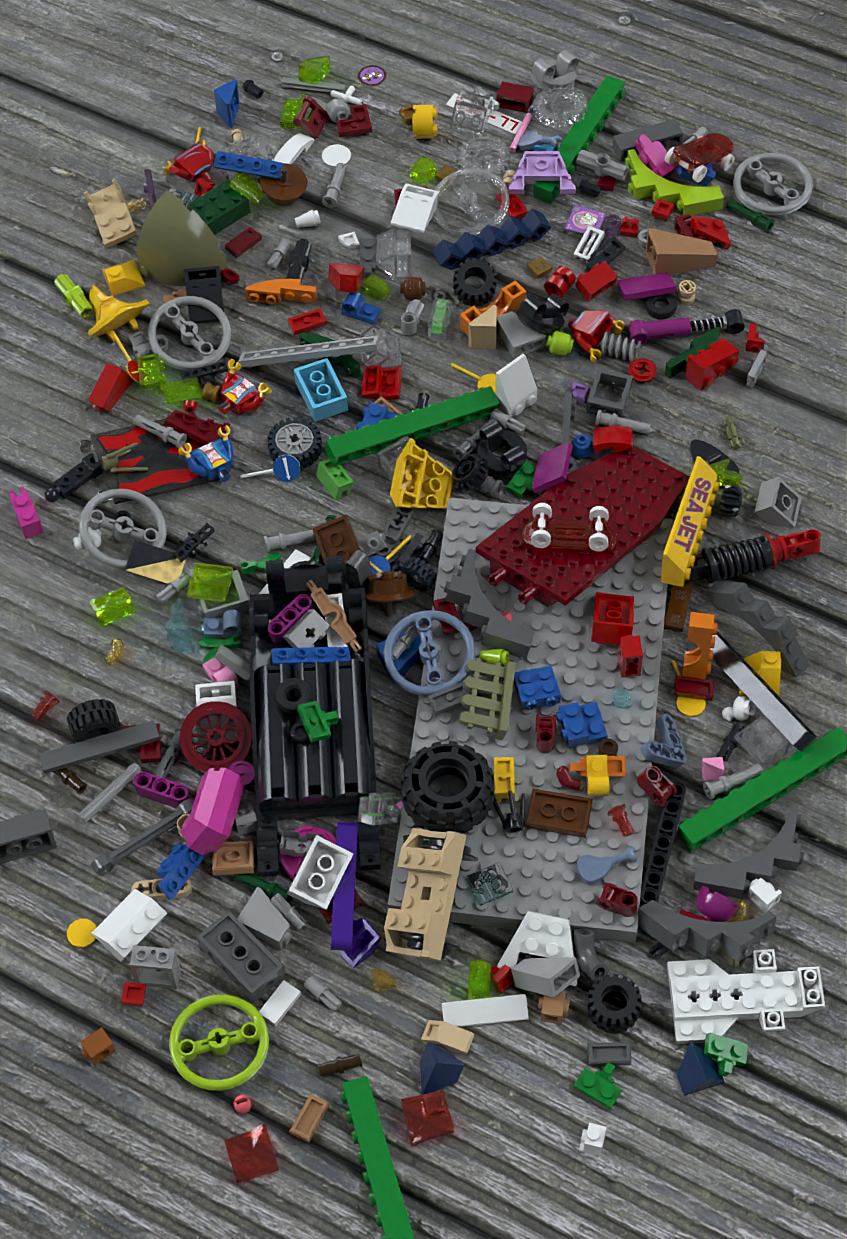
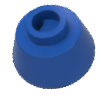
M579 434L571 441L573 445L572 454L576 457L586 458L594 451L592 440L585 434Z

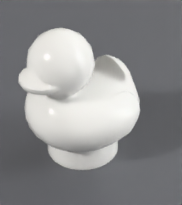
M89 527L90 539L95 547L98 548L102 542L101 531ZM79 533L78 537L73 538L74 546L77 550H84L85 547Z
M738 696L734 701L733 708H724L722 716L728 721L734 718L744 721L749 716L755 714L756 705L746 697Z

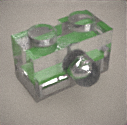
M434 298L431 312L422 311L419 314L421 321L428 322V339L446 341L448 325L452 315V300Z
M383 792V795L369 793L367 797H360L358 821L370 825L400 822L402 798L396 797L395 793Z

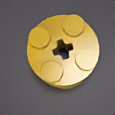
M413 105V109H416L412 117L413 133H416L413 138L434 139V136L438 134V124H435V119L438 117V108L434 107V105Z

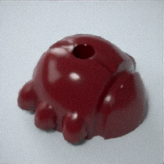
M227 268L221 269L220 275L224 283L232 285L240 281V276L235 271Z

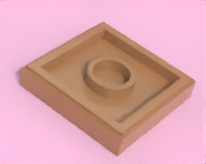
M254 841L224 842L216 852H213V876L254 873Z

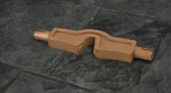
M312 579L306 582L307 587L312 592L310 595L322 615L327 617L333 613L337 614V617L330 623L332 629L341 637L346 645L350 644L355 653L359 652L362 647L356 641L357 636L347 623L344 610L337 603L332 602L321 587L318 588Z

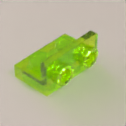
M301 93L300 99L286 98L280 127L300 129V126L294 125L293 119L298 115L303 105L304 93Z
M158 353L137 357L141 389L160 386L161 392L165 391L164 384H167L165 373H162L165 370L164 361L160 360Z
M197 377L162 385L167 404L202 396Z
M124 587L89 601L100 626L107 625L136 611L131 596Z

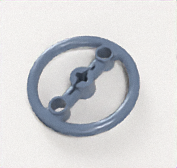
M420 611L405 617L391 630L384 646V662L390 677L402 689L420 696H429L462 683L469 675V672L466 670L468 661L475 660V644L469 629L455 616L441 611ZM432 620L442 621L456 628L466 644L467 654L465 663L461 671L448 682H443L442 674L438 668L437 662L440 659V653L437 643L432 638ZM412 624H416L417 632L421 638L419 653L421 661L427 668V686L415 685L404 679L398 673L393 662L395 641L403 630ZM422 625H428L425 629L420 628ZM426 640H428L430 652L432 653L431 658L433 666H431L429 654L427 653L428 648ZM434 677L439 678L436 682L430 681Z

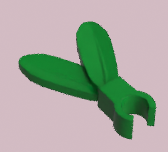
M281 553L270 554L257 563L256 561L241 562L242 574L257 571V568L266 570V561L279 560Z
M236 634L231 638L225 639V641L213 638L200 639L198 644L201 647L212 649L204 657L203 663L215 658L221 645L228 649L242 647V641L236 642L241 640L240 635Z

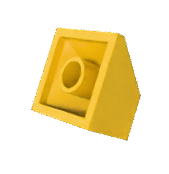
M135 259L102 269L112 296L145 286Z
M759 651L743 658L779 696L781 652ZM739 688V696H747V695Z

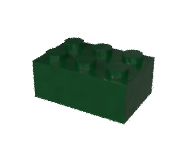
M229 180L187 204L188 210L190 212L194 210L214 235L250 213L249 199Z

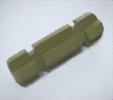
M728 417L724 419L723 423L726 427L728 440H730V447L733 450H737L741 447V442L734 419Z

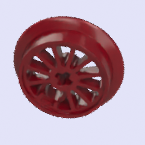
M211 701L197 706L186 716L180 729V746L184 756L193 766L205 772L209 768H214V771H219L220 768L229 769L234 762L243 761L251 747L252 731L246 716L237 707L226 702ZM211 715H218L216 728L213 727L209 718ZM221 716L228 717V721L222 729H219ZM207 718L211 730H207L199 722ZM233 721L237 727H228V725ZM196 726L204 730L207 735L194 734ZM229 730L235 731L237 734L233 741H228L225 737ZM214 733L222 736V738L218 739L217 743L211 739V737H214ZM193 737L207 739L202 743L193 745ZM237 742L239 743L236 750L229 746L234 745ZM209 744L202 755L197 753V748ZM222 746L228 748L233 754L226 758ZM211 747H214L212 760L204 759ZM217 748L220 749L223 757L221 761H215Z

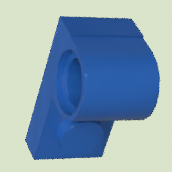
M349 292L342 304V315L372 325L375 324L381 313L380 307L364 303V297L359 292Z

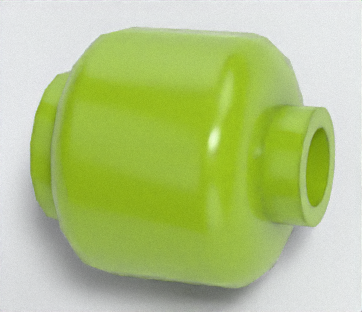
M555 331L552 336H548L546 346H549L550 353L566 356L567 353H571L573 339H571L570 334Z

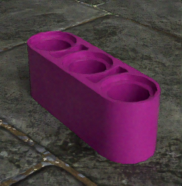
M307 594L297 596L268 624L269 637L273 643L280 644L284 642L283 636L309 609H313L310 596Z
M140 772L134 777L136 792L141 797L176 809L183 801L190 799L187 787L147 772ZM161 789H166L164 792H158Z

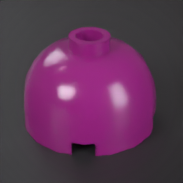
M702 886L696 898V907L703 915L702 917L715 922H727L730 920L739 905L716 891L712 893L708 891L709 888Z

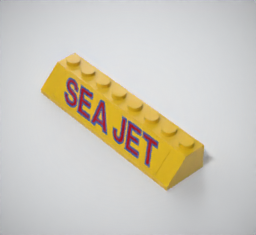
M699 456L696 458L663 553L662 583L683 587L685 580H689L691 574L690 567H693L695 562L694 554L697 555L700 544L698 542H702L704 531L702 529L706 530L708 519L706 517L710 518L712 507L710 505L714 506L716 494L714 493L718 494L719 491L718 474Z

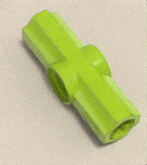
M58 275L54 283L62 293L66 304L69 307L72 306L80 318L86 319L90 317L93 307L85 298L80 286H75L68 275Z

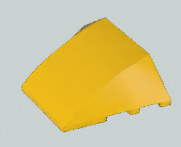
M410 438L396 460L390 496L395 506L447 509L453 483L452 472L438 460L435 461L431 458L425 449L422 450L415 444L416 441Z

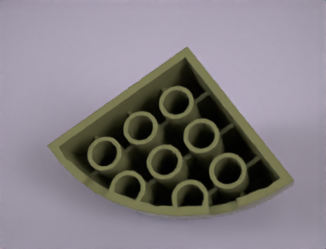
M167 190L154 204L142 226L137 245L139 271L143 275L167 285L186 286L184 269L219 266L221 271V269L228 268L224 252L217 247L219 242L210 228L194 210L190 212L183 206L185 202Z

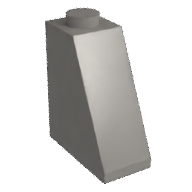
M512 311L497 316V332L513 359L522 354L525 355L546 347V335L526 327Z
M257 887L237 919L257 939L281 950L284 944L287 945L291 940L290 924L263 890Z
M575 957L523 959L511 969L516 988L550 997H555L580 977Z

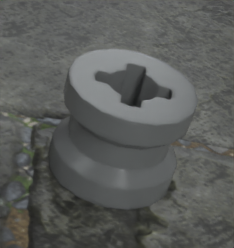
M487 476L482 486V493H489L492 497L497 498L502 489L503 481L494 480L493 477Z

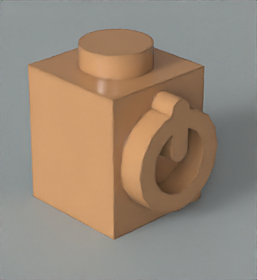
M561 991L555 997L547 995L539 997L538 1009L542 1010V1022L562 1025V1019H567L570 999L565 998L566 993Z

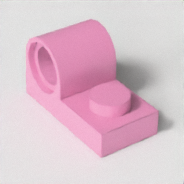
M216 658L202 664L204 671L213 683L235 681V687H239L235 672Z

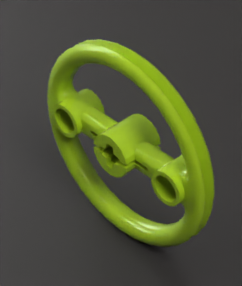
M227 994L206 996L186 1007L173 1024L169 1038L170 1055L177 1071L191 1084L208 1090L231 1089L248 1081L262 1066L269 1048L268 1029L260 1012L246 1000ZM209 1006H234L246 1012L254 1021V1023H245L239 1030L227 1033L222 1028H215L209 1032L206 1039L195 1042L185 1039L179 1043L181 1031L189 1018L196 1012ZM248 1031L255 1032L252 1036L245 1035ZM259 1041L257 1054L251 1064L241 1073L227 1079L211 1080L200 1077L193 1073L184 1063V1061L194 1060L198 1054L211 1051L214 1055L222 1056L230 1050L231 1045L242 1042L250 1045ZM193 1048L191 1052L183 1053L184 1049Z

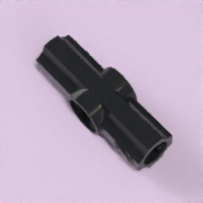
M301 238L296 242L294 253L289 258V271L286 279H301L302 283L304 272L308 270L309 254L312 247L311 242L307 239Z

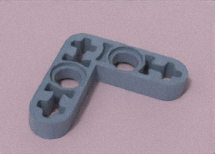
M663 714L656 720L662 743L649 740L641 746L640 750L644 758L649 761L678 768L687 761V757L673 718L668 714Z

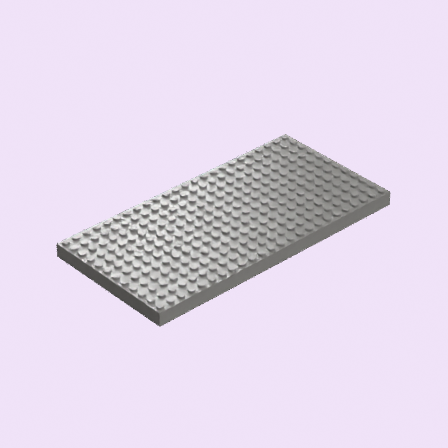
M449 498L434 600L446 597L447 593L444 592L446 582H451L452 576L457 575L458 569L462 570V566H459L462 555L466 556L468 549L475 550L478 544L528 505ZM664 518L659 529L566 606L557 601L548 608L535 599H531L526 605L523 602L520 603L518 600V595L521 593L520 590L505 581H501L496 587H493V584L490 585L488 582V577L491 575L489 573L490 561L475 553V575L486 599L499 613L510 612L513 623L534 632L531 647L526 658L509 653V661L516 662L515 672L552 666L561 694L560 703L554 706L537 707L533 710H521L515 682L513 681L508 731L503 740L495 739V731L489 734L486 729L473 727L471 730L467 729V725L460 723V714L464 711L469 712V708L462 705L436 716L428 701V696L419 695L410 759L415 757L416 752L423 747H431L432 743L441 741V744H448L449 741H456L458 745L464 746L466 744L474 748L476 753L482 754L486 758L489 767L492 768L494 775V757H514L515 812L520 816L521 794L524 793L525 823L532 789L592 798L593 802L586 838L526 828L525 826L520 832L509 833L507 829H503L502 822L494 805H492L491 811H488L486 819L481 824L474 825L472 830L463 833V835H466L465 846L471 848V854L476 856L478 861L461 860L449 922L517 930L527 912L532 911L569 919L572 936H574L575 929H591L595 932L594 938L636 943L639 917L637 914L640 905L649 796L637 784V776L646 768L652 766V761L644 758L640 748L649 740L654 741L667 584L661 582L662 559L672 530L673 519ZM596 592L634 597L632 635H640L643 652L641 676L621 678L618 661L619 646L591 642ZM454 604L460 621L463 622L464 615L462 614L461 607ZM432 620V638L437 643L440 653V659L437 662L438 668L442 674L443 682H448L461 671L465 663L467 654L466 644L460 633L444 636L439 621ZM479 627L470 631L475 644V660L479 658L481 650L495 649L481 644L483 636H480L482 628ZM427 640V653L429 654L431 666H433L431 658L432 653L430 652L429 643ZM425 664L423 666L421 686L428 685ZM469 673L468 677H473L474 674ZM479 675V679L493 682V678ZM434 677L430 681L436 682L439 678ZM482 693L478 695L479 697L491 699V695ZM576 702L579 703V706L594 702L598 703L608 735L607 739H612L618 744L616 756H626V776H609V796H588L587 777L580 776V771H568L571 779L582 781L579 791L561 786L556 776V771L560 766H566L569 769V763H580V758H585L588 755H599L598 744L600 741L568 748L567 741L562 739V725L558 724L556 719L554 749L550 753H541L536 747V714H539L541 717H552L556 715V712L559 711V706ZM475 709L476 714L489 716V712ZM442 775L435 778L428 787L437 795L450 797L461 793L467 787V784L457 776ZM502 798L501 803H497L506 819V815L511 813L508 798ZM404 805L402 806L388 899V908L401 909L409 870L397 867L403 845V835H410L412 828L422 829L414 823L411 816L407 815ZM628 846L635 848L636 862L625 860L614 864L608 875L595 884L588 885L581 880L577 871V861L581 856L612 857L625 852ZM499 863L512 890L497 894V892L495 893L492 890V886L494 889H497L501 885L499 881L493 880L492 886L491 882H486L494 896L492 898L485 883H483V886L480 887L484 889L483 895L486 901H483L481 895L476 893L478 891L474 890L478 889L475 882V888H473L468 875ZM604 883L614 884L636 894L638 903L635 915L625 917L618 913L604 910L596 904L597 898H600L603 892L602 887ZM625 902L624 905L631 906L632 903Z

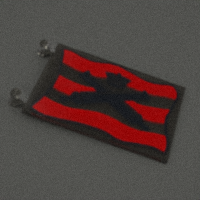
M165 419L154 421L155 423L167 428V426L164 425ZM137 425L90 435L91 441L82 440L80 442L82 453L95 450L109 490L129 489L149 497L220 480L215 478L208 481L205 477L192 473L185 461L186 457L179 454L176 445L164 442L162 437ZM187 437L185 442L191 445V451L204 446ZM136 442L138 445L133 447L130 453L118 457L119 465L116 468H148V471L111 473L110 470H104L101 457ZM112 498L115 504L132 501L127 498ZM112 499L106 500V501L102 502V504L107 503L108 501H110V500H112Z

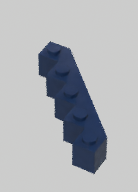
M531 209L521 221L510 216L500 228L487 224L477 236L465 232L455 243L443 239L432 252L440 266L453 270L458 268L461 262L465 263V260L469 259V257L471 259H480V257L485 255L491 257L502 253L505 248L511 247L514 249L525 245L526 241L532 239L533 241L540 240L552 227L543 213Z

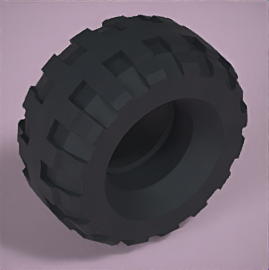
M441 741L432 743L429 748L423 747L416 752L415 757H412L406 763L401 777V798L407 815L411 816L414 823L420 828H427L428 831L436 832L462 831V833H466L472 830L474 825L481 824L486 819L488 811H491L495 792L494 775L486 758L482 754L476 753L474 748L466 744L464 746L458 745L456 741H449L448 744H441ZM442 775L457 776L467 784V787L461 793L450 797L437 795L428 786L435 778Z

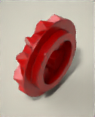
M645 358L632 361L628 367V375L633 376V380H637L638 383L640 381L645 383L648 380L652 381L657 373L656 365L651 360ZM644 367L645 372H643V374H640V371Z

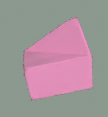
M722 757L702 759L701 772L703 781L718 780V777L724 775Z

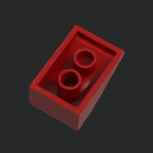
M596 592L591 642L619 646L620 637L632 635L634 616L633 596Z

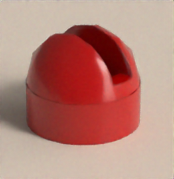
M192 400L183 401V409L186 413L188 409H191V414L197 410L198 402Z

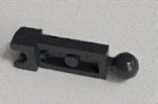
M88 454L82 459L81 463L53 482L55 489H48L45 492V499L48 502H56L59 499V494L66 498L93 477H98L104 472L102 461L96 463L94 454Z

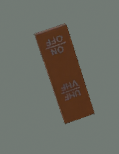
M694 581L684 583L683 587L673 585L664 624L665 629L683 632Z

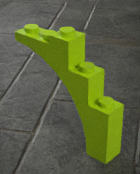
M635 149L628 150L627 158H625V164L630 169L628 191L632 193L634 200L652 197L653 201L657 202L658 199L677 205L682 215H696L723 209L724 196L719 185L695 187L666 180L646 167L639 159Z

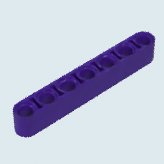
M338 822L336 845L353 853V856L333 895L331 950L352 951L358 823Z

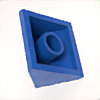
M232 80L214 89L217 114L230 128L233 127L240 105L237 80Z

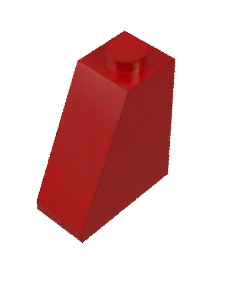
M329 263L328 281L341 292L357 293L363 284L364 266Z
M107 362L88 399L93 404L92 408L99 412H102V410L110 412L132 384L133 379L123 369Z

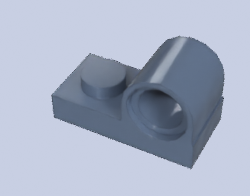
M228 610L224 612L223 618H204V638H231L236 634H239L242 638L241 612Z

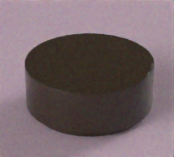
M603 739L598 744L599 755H617L618 744L614 740Z

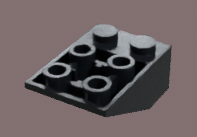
M219 266L184 269L187 296H196L210 300L224 312ZM188 305L189 321L199 323L219 320L214 313L204 307Z

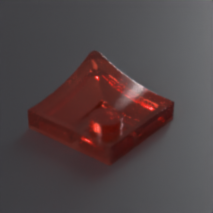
M443 1090L401 1099L411 1147L454 1133L453 1122Z
M266 1123L246 1133L224 1140L236 1183L279 1170Z

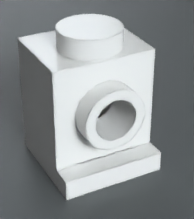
M760 878L750 883L747 897L764 913L768 912L780 901L782 892L780 890L775 891L769 882H765Z
M589 1123L588 1130L583 1129L579 1151L600 1156L606 1127Z

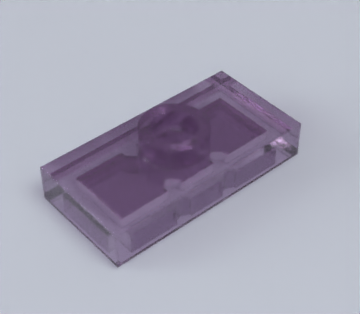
M150 169L144 170L146 183H143L145 194L148 193L150 206H154L156 196L152 173Z

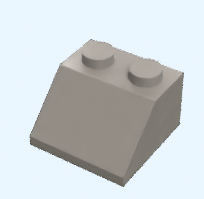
M776 477L761 483L754 512L767 523L793 528L796 525L802 497L780 477Z

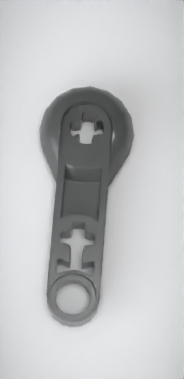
M397 507L383 531L386 537L384 542L387 547L368 556V558L375 555L386 558L399 545V541L414 517L415 508ZM409 508L411 512L403 513L401 510ZM400 518H401V519H402V524H399L398 526L395 525V524H398V523L400 522ZM399 550L388 560L389 564L397 559Z

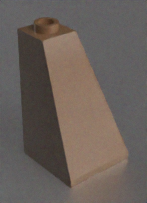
M653 228L648 229L646 254L654 274L668 272L669 275L714 267L716 265L718 250L714 249L712 242Z

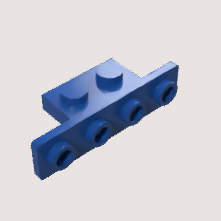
M217 151L214 168L273 179L281 178V168L283 167L282 162Z
M349 647L271 649L274 666H280L281 663L291 666L292 669L293 666L301 662L305 665L315 664V661L326 664L327 667L336 660H339V662H351Z
M177 844L172 848L171 854L161 862L160 868L156 872L158 877L162 879L158 886L169 900L176 896L207 854L202 855L188 848L187 844Z

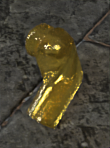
M143 198L132 199L127 204V207L131 213L133 210H143L147 202Z
M119 638L113 639L110 643L112 645V653L105 658L109 666L124 655V643Z
M738 901L736 903L739 905L737 916L728 922L749 920L750 905L746 901Z

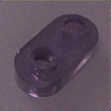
M610 214L605 217L600 229L605 233L601 241L602 243L607 242L611 237L617 238L621 228V218L618 215Z

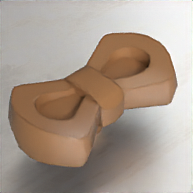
M179 289L177 292L173 291L171 295H165L163 297V304L177 297L187 296L186 290Z

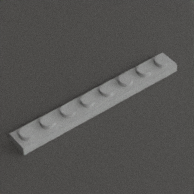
M379 336L242 352L238 362L241 364V367L252 368L257 365L268 366L273 363L285 364L289 361L301 362L306 359H322L323 357H338L346 354L355 355L362 352L372 353L378 350L380 339Z

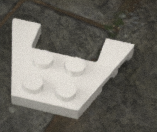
M528 911L497 967L501 968L504 964L511 969L515 967L519 952L547 958L574 957L570 920ZM577 979L570 985L577 986Z

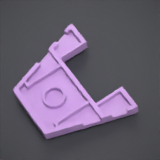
M525 151L518 170L513 177L512 184L509 186V194H524V181H560V194H576V187L571 181L572 178L566 170V165L559 151Z

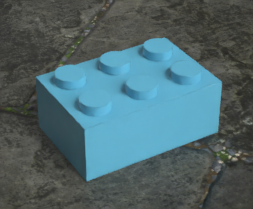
M328 358L294 369L295 383L314 422L348 411L347 396Z

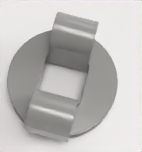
M563 50L558 55L557 60H544L540 58L533 65L531 79L543 91L550 93L567 92L574 87L576 79L575 70L578 69L579 59L567 50Z

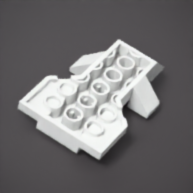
M774 949L753 950V973L729 975L710 959L667 962L676 1044H688L690 1041L692 1043H705V1037L708 1033L724 1036L728 1029L739 1020L759 1019L763 1031L785 1030L784 1018L802 1017L825 1008L819 966L800 967L797 971L776 972L777 966ZM732 995L739 996V1000H734ZM711 996H716V998L718 997V1000L713 1001V998H711ZM690 997H694L695 999H697V1001L692 1002V999H690Z

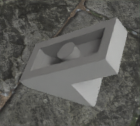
M251 803L239 805L234 819L238 834L243 835L257 831V819Z

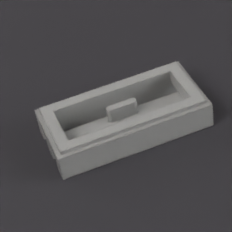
M760 350L748 373L747 387L752 388L766 363L767 351Z

